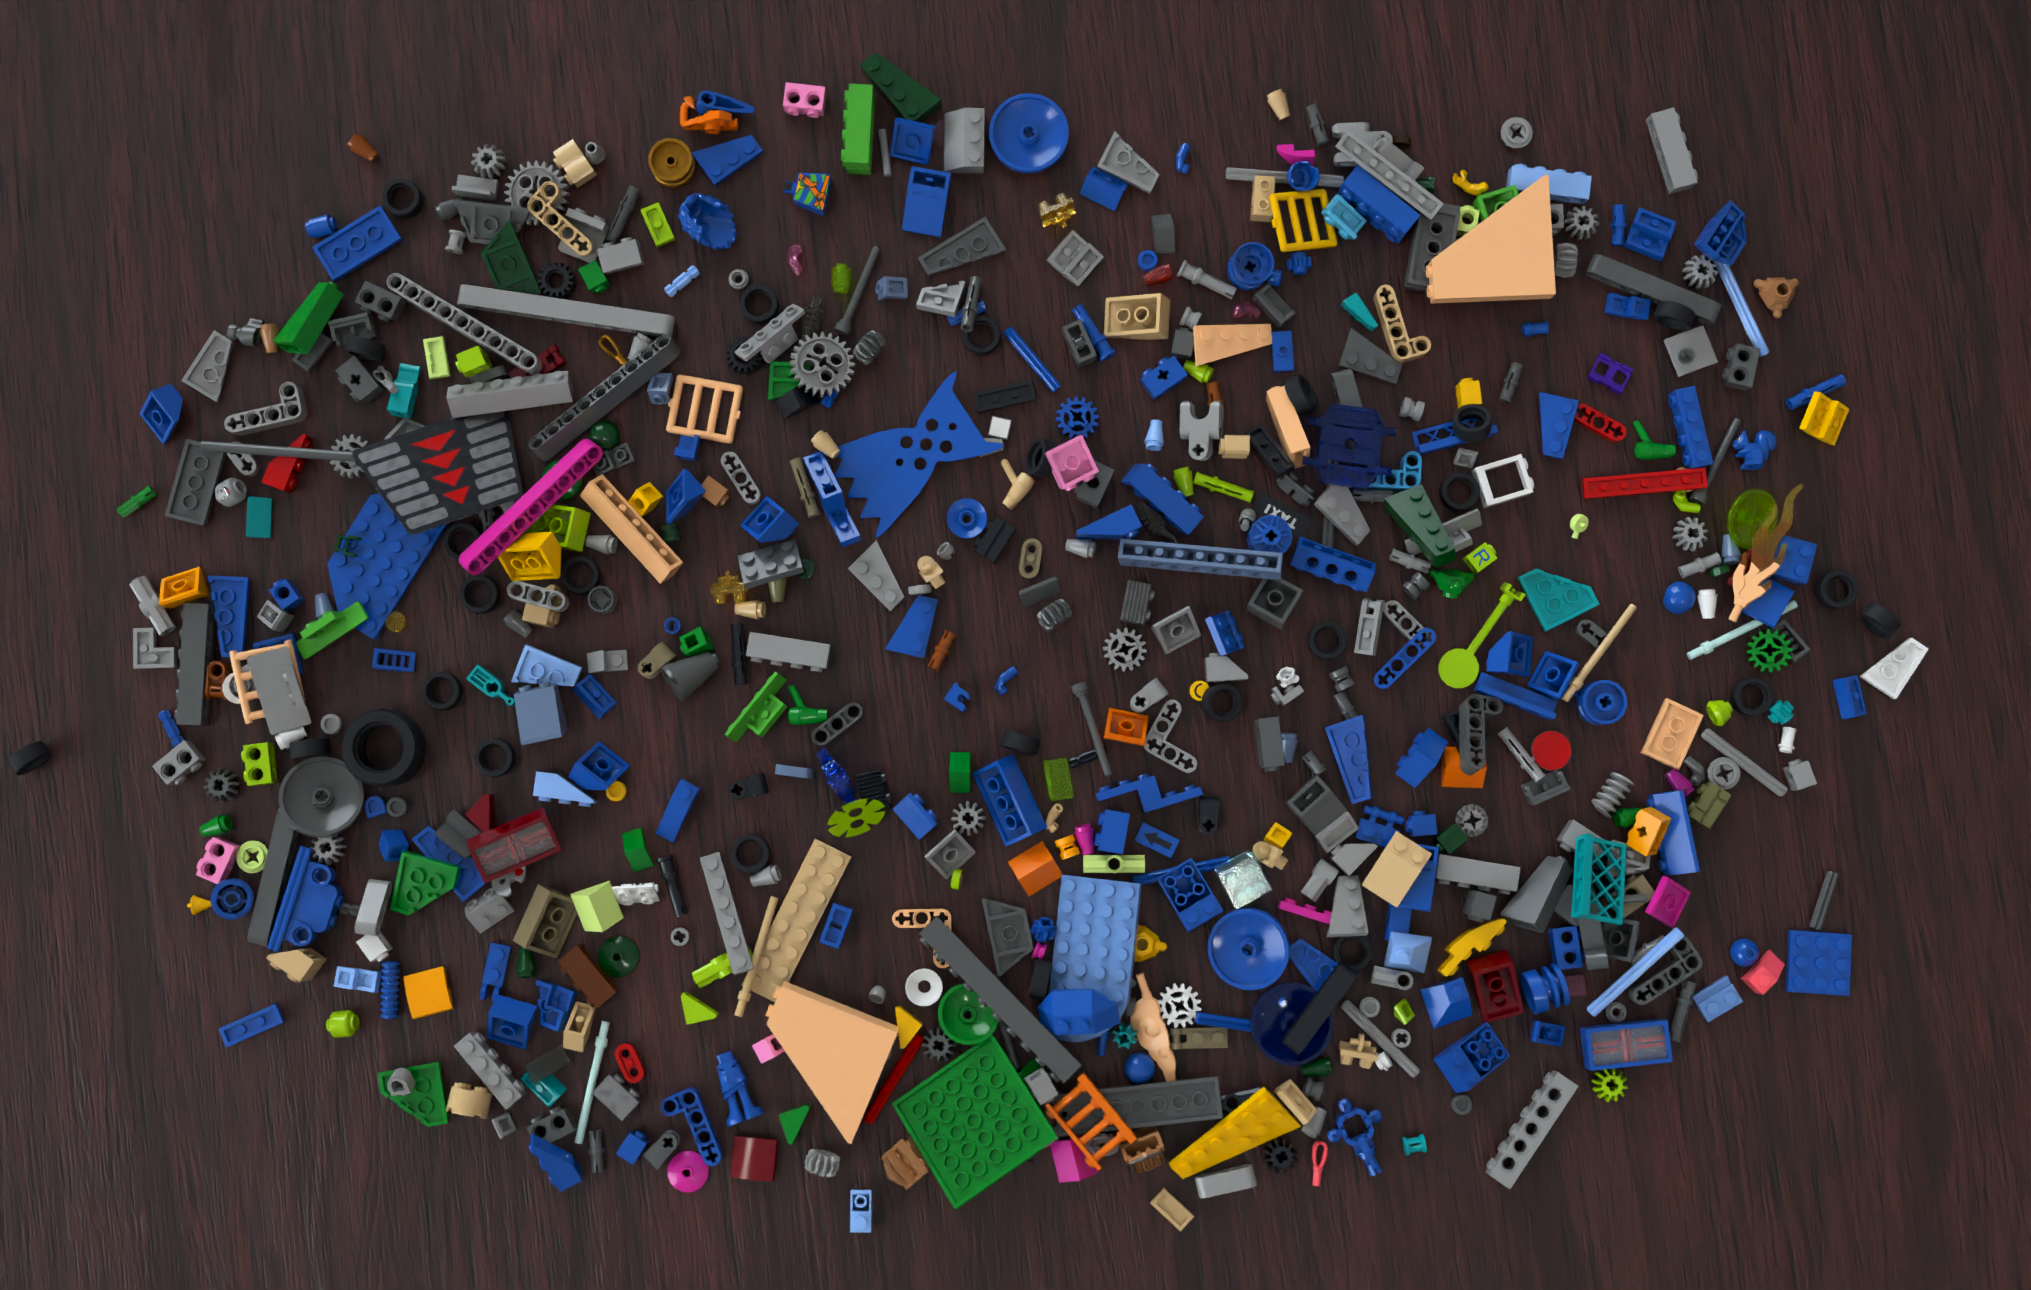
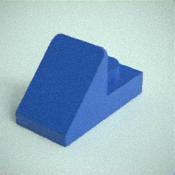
M1533 1019L1530 1040L1562 1047L1566 1026Z

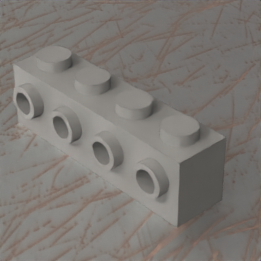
M476 1030L472 1031L454 1045L456 1050L505 1109L512 1107L527 1094L524 1090V1085L514 1078L511 1074V1069L500 1061L497 1052L486 1044V1040L481 1033Z

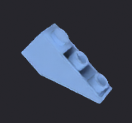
M536 771L533 796H539V801L551 802V798L559 799L558 803L571 804V801H578V806L591 807V803L597 804L595 798L561 774Z

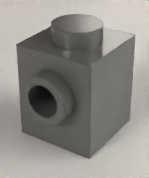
M1188 328L1176 329L1170 357L1175 356V358L1190 360L1192 351H1195L1193 332Z

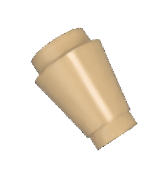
M1282 89L1267 95V102L1279 120L1290 116L1285 92L1283 93Z
M820 430L811 439V442L814 444L813 447L832 459L836 458L841 452L827 432Z
M760 600L736 603L735 614L759 620L765 617L766 604Z

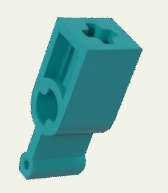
M400 363L398 376L394 381L398 391L395 394L391 393L387 407L391 416L411 419L418 391L417 383L421 373L420 366Z
M477 664L466 679L486 695L494 698L501 697L506 701L507 705L515 707L514 698L505 693V684L486 668ZM492 685H498L497 692H491Z

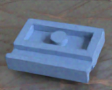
M1726 975L1693 995L1695 1005L1706 1022L1712 1021L1743 1002Z

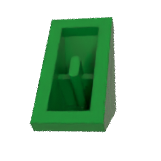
M950 752V793H970V752Z
M642 827L623 833L624 853L633 871L638 872L654 866Z
M806 1103L781 1112L778 1115L788 1144L792 1145L811 1104Z

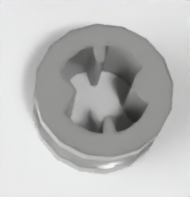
M678 927L671 933V941L677 946H683L689 940V932L683 927ZM677 931H680L681 934L685 933L686 938H683L685 941L675 940L674 935H677Z
M1399 1028L1393 1031L1391 1040L1394 1045L1403 1048L1410 1044L1411 1035L1405 1029ZM1398 1033L1401 1035L1405 1033L1406 1037L1404 1038L1406 1040L1404 1043L1401 1041L1397 1043L1396 1039L1398 1038L1396 1036Z

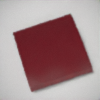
M735 1135L730 1177L774 1182L779 1140Z

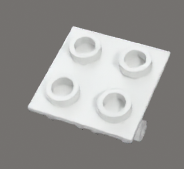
M654 882L644 883V885L642 883H639V885L633 883V886L632 884H621V886L612 887L618 903L629 906L633 905V903L641 902L643 904H653L660 901L657 895L659 885Z

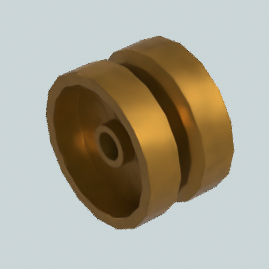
M665 138L658 141L651 148L648 155V164L656 180L662 186L670 189L681 188L693 179L696 172V163L689 147L683 141L675 138Z

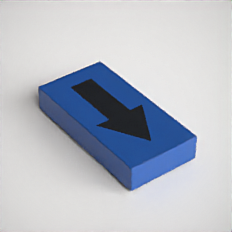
M1144 822L1134 841L1169 858L1172 857L1180 841Z

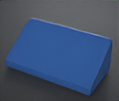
M591 674L577 683L573 689V692L598 719L604 717L617 705V702Z
M1854 675L1833 680L1841 718L1847 719L1866 715L1867 712L1858 676Z

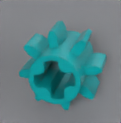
M1779 699L1768 709L1770 714L1767 717L1773 723L1780 722L1781 725L1785 724L1794 716L1791 711L1794 707L1789 701L1782 702Z
M1121 1022L1119 1029L1114 1028L1113 1033L1116 1036H1114L1112 1041L1117 1042L1118 1048L1126 1046L1127 1049H1130L1131 1043L1136 1044L1137 1038L1134 1036L1138 1030H1134L1131 1027V1023L1124 1025Z

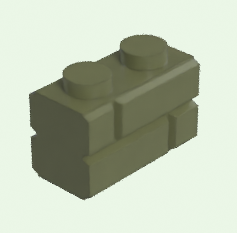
M1706 782L1705 784L1702 783L1696 790L1698 795L1694 801L1691 800L1687 804L1689 820L1703 829H1711L1732 795L1716 784Z

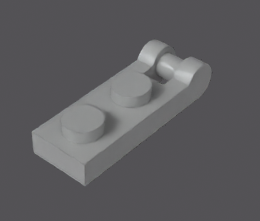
M1370 598L1363 599L1354 653L1376 656L1382 613L1385 609L1384 600L1372 601ZM1371 609H1374L1373 615L1369 614Z

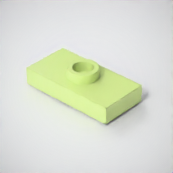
M445 337L423 339L429 378L432 380L451 376Z

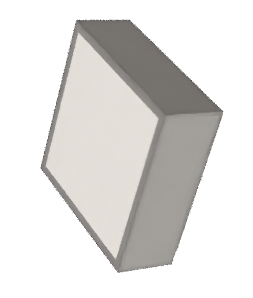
M992 416L988 436L1008 440L1012 420Z

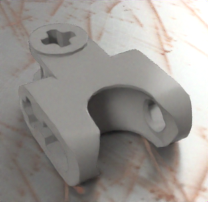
M1367 122L1337 123L1332 127V134L1335 138H1342L1345 132L1349 130L1372 149L1374 144L1383 137L1393 142L1392 136L1386 131L1370 132V123ZM1342 152L1337 153L1333 158V164L1336 167H1356L1358 165Z
M1183 401L1180 405V438L1189 439V454L1195 460L1207 461L1213 454V440L1222 439L1224 406L1221 401H1213L1210 404L1208 415L1200 420L1195 415L1193 403ZM1204 448V452L1198 453V449Z

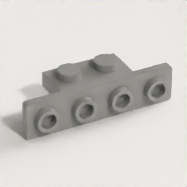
M791 304L735 350V354L748 361L760 351L764 361L770 364L799 340L792 324L805 314L804 309Z
M1478 509L1443 523L1455 547V552L1472 545V538L1467 531L1482 525ZM1410 538L1405 540L1407 554L1410 555L1412 553L1416 555L1421 552L1419 546L1414 541L1412 542Z

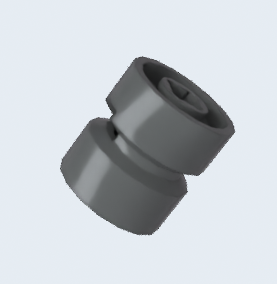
M605 586L595 587L588 594L589 606L600 614H611L618 607V596L614 591Z

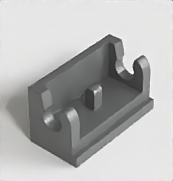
M1269 283L1257 292L1252 299L1278 328L1282 327L1296 314L1273 290Z
M367 312L328 321L333 342L336 341L338 347L346 344L348 335L367 339L377 338L373 317Z
M1559 770L1545 774L1536 783L1534 780L1520 785L1529 806L1537 805L1571 790L1562 771L1559 772Z

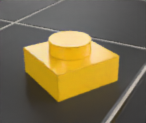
M1275 822L1264 840L1282 850L1293 833Z

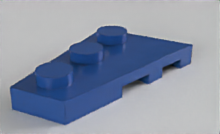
M749 135L692 152V155L714 186H717L764 152L753 136Z
M918 595L885 650L924 659L938 599Z
M1301 938L1290 945L1289 958L1315 992H1317L1338 963Z

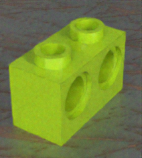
M479 346L456 354L458 360L455 362L456 366L465 377L471 378L476 374L493 368L488 354Z
M264 742L243 745L241 757L242 761L245 762L246 770L243 776L247 786L278 783L274 743ZM257 749H259L261 752V756L258 760L254 756V753ZM261 769L263 777L259 780L256 774Z

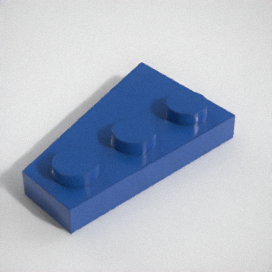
M1539 392L1543 455L1564 460L1579 400Z

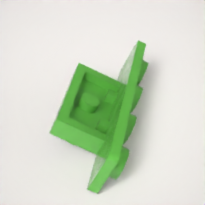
M355 602L343 611L329 610L321 615L322 618L318 621H312L306 625V629L300 632L303 638L296 642V646L303 658L309 659L368 620L369 616L361 602Z
M774 672L761 690L755 694L749 705L742 710L736 721L729 726L725 735L734 742H738L746 730L750 728L762 738L788 707L775 697L787 679L778 672Z

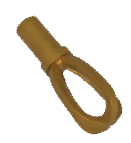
M604 335L599 339L600 347L609 356L614 358L616 362L618 361L621 366L628 362L609 335ZM604 339L611 342L617 351V355L613 354L603 345Z

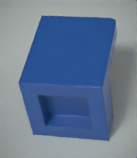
M681 435L679 447H675V457L697 462L701 442L700 436L694 435V437Z
M382 830L379 849L385 862L400 861L401 853L405 850L408 851L409 847L403 830Z

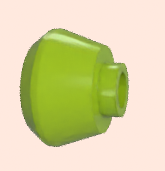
M1714 700L1709 701L1706 705L1707 714L1716 726H1723L1731 718L1733 709L1729 702Z

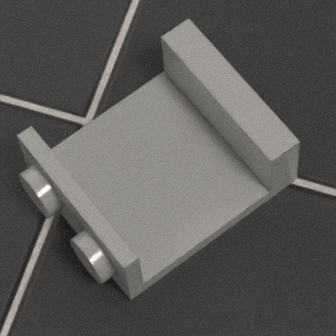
M1385 137L1379 139L1374 144L1373 149L1415 181L1424 170V167L1414 162L1393 145L1390 139Z

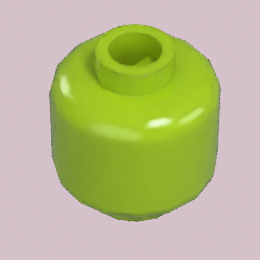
M351 1010L335 1011L326 1021V1029L335 1038L350 1037L359 1029V1018Z

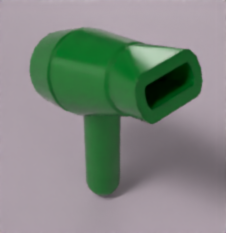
M1638 420L1633 422V427L1642 441L1637 442L1634 448V454L1637 459L1672 458L1676 454L1675 445L1652 442L1641 422Z
M793 684L789 685L788 690L797 706L790 708L788 711V721L790 724L807 725L827 721V709L806 707L796 686Z

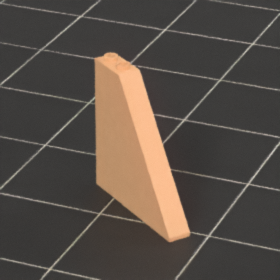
M1549 175L1542 176L1429 262L1426 266V278H1429L1427 297L1430 298L1431 304L1551 299L1556 294Z
M784 981L782 987L777 986L773 998H776L774 1006L769 1005L765 1015L769 1017L767 1026L847 1143L852 1144L899 1027Z

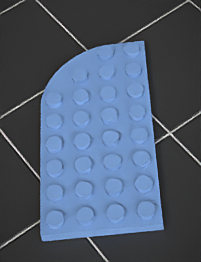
M1062 875L1049 993L1052 990L1094 989L1111 1001L1117 1002L1120 1018L1122 1017L1129 1004L1142 884ZM1112 1027L1096 1034L1055 1035L1052 1032L1050 1033L1057 1040L1083 1042L1103 1035Z

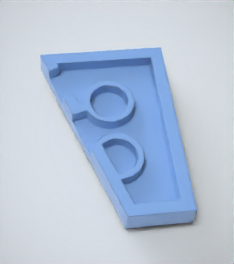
M526 644L511 682L539 684L551 681V684L575 686L583 667Z

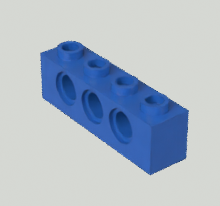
M1299 537L1290 566H1293L1296 570H1305L1316 577H1325L1336 584H1344L1350 586L1353 590H1362L1364 592H1367L1376 569V563L1303 537ZM1315 557V558H1317L1318 560H1317V561H1311V560H1309V558ZM1335 564L1337 567L1330 568L1328 565ZM1354 571L1356 574L1350 575L1347 572Z

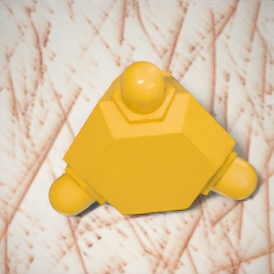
M1138 924L1135 962H1142L1156 956L1159 951L1167 949V944L1160 942L1159 936L1145 925L1141 926Z

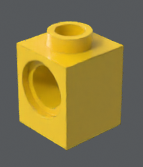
M1473 378L1461 379V382L1455 386L1458 408L1469 404L1481 405L1479 380L1473 381Z
M648 482L636 489L628 503L643 517L654 510L663 495Z

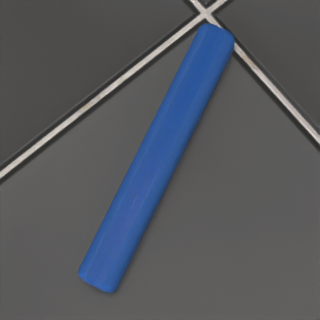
M1013 327L1006 329L1004 332L1005 337L1052 392L1057 391L1061 385Z

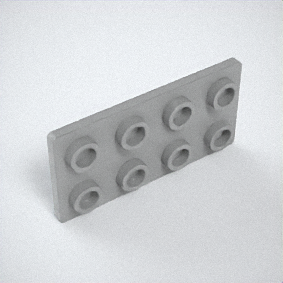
M285 646L247 657L270 734L274 735L311 724V718L288 647Z

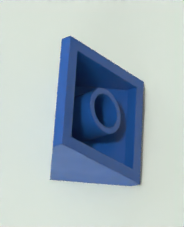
M687 469L682 470L666 491V523L668 524L686 516L706 492Z
M1545 651L1527 686L1548 698L1560 700L1580 663Z

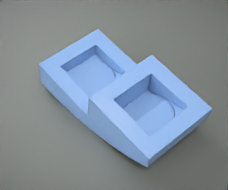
M337 966L334 987L377 993L379 992L382 972Z

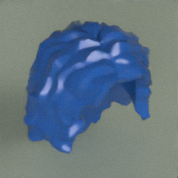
M694 193L686 197L685 202L680 206L678 215L683 231L689 233L691 239H695L703 246L707 245L708 248L715 250L730 248L731 243H735L737 233L736 224L733 221V213L729 211L728 205H724L719 199L713 198L712 195L705 196L700 193Z

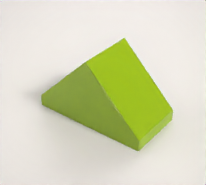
M686 991L682 993L681 1000L687 1025L715 1019L719 1016L720 1013L690 993Z

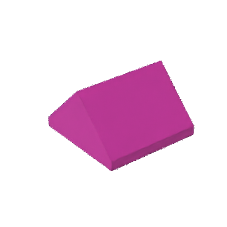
M1078 1134L1077 1136L1081 1138L1084 1134ZM1071 1137L1058 1139L1050 1145L1059 1183L1081 1181L1099 1173L1095 1167L1092 1169L1085 1161L1086 1155Z

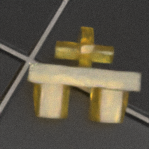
M1062 193L1055 198L1057 204L1050 206L1048 202L1044 201L1038 205L1043 227L1060 223L1062 228L1066 226L1065 220L1071 218V215L1076 213L1072 197L1068 198Z
M730 570L725 572L724 577H718L719 583L712 584V588H710V594L714 595L716 604L727 603V593H734V602H745L748 589H745L743 582H739V576H731Z

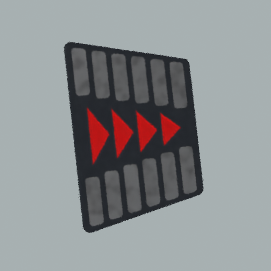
M508 411L449 418L355 449L352 452L355 461L411 535L521 498L523 495Z

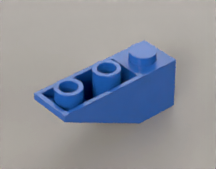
M534 1134L530 1135L529 1150L533 1156L538 1157L541 1169L547 1171L553 1186L556 1185L561 1192L583 1181L582 1168L571 1153Z

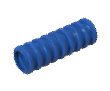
M384 961L381 963V966H383V969H381V972H383L381 979H383V982H381V985H383V988H381L383 995H380V998H382L380 1002L382 1014H380V1017L382 1019H395L399 1017V1014H397V1011H399V1007H397L399 1001H397V998L400 995L397 992L400 991V988H398V985H400V982H398L400 975H398V972H400V969H398L400 962Z

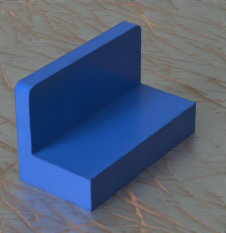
M1092 167L1086 176L1080 195L1115 211L1122 195L1126 191L1128 183L1098 168Z

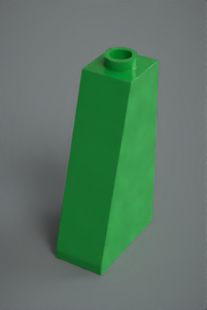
M319 282L278 333L273 342L288 353L308 354L344 295L338 290L339 287L332 282Z

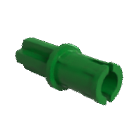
M148 485L135 496L131 495L128 501L117 508L118 513L125 518L138 508L142 509L146 502L157 496L156 492L152 491L146 495L153 489Z

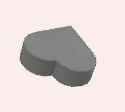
M931 584L908 587L910 595L932 592Z

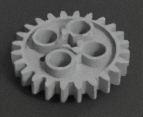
M535 160L533 166L528 161L527 168L520 164L521 171L518 172L514 169L515 177L508 176L512 182L505 183L510 189L504 191V194L509 196V198L505 199V202L511 204L510 206L523 207L524 201L530 199L545 180L550 179L551 182L559 185L562 190L561 198L553 207L558 212L560 210L566 211L562 205L569 204L565 200V197L570 196L565 191L569 188V185L563 184L566 178L564 176L559 177L562 172L559 170L554 172L555 167L552 164L548 167V164L543 162L540 166V162ZM527 179H531V185L528 188H524V182ZM549 187L547 195L549 197L555 195V187ZM541 201L536 202L534 205V210L538 205V211L536 212L541 211L543 208ZM530 212L526 219V224L531 226L534 221V225L539 227L540 220ZM552 215L549 220L554 223L553 216L557 215Z
M813 332L812 339L806 335L805 342L799 340L798 344L800 347L794 346L793 350L796 353H791L790 356L794 360L789 363V366L794 367L790 373L797 374L793 380H800L798 387L800 388L805 385L806 393L811 389L813 390V396L818 391L821 397H823L824 392H827L830 397L832 390L838 394L840 391L839 386L845 389V382L850 383L851 378L849 376L854 374V371L850 368L855 366V363L850 362L853 360L854 355H848L851 348H844L846 342L839 343V336L832 339V333L825 337L824 332H821L820 337H817L816 333ZM821 348L824 353L818 355L813 349ZM838 358L841 364L835 365L831 362V359ZM822 361L825 362V365H823L822 367L819 366V364H821ZM805 364H810L813 366L814 369L812 371H807L804 369L803 366ZM827 374L831 380L823 381L821 375Z

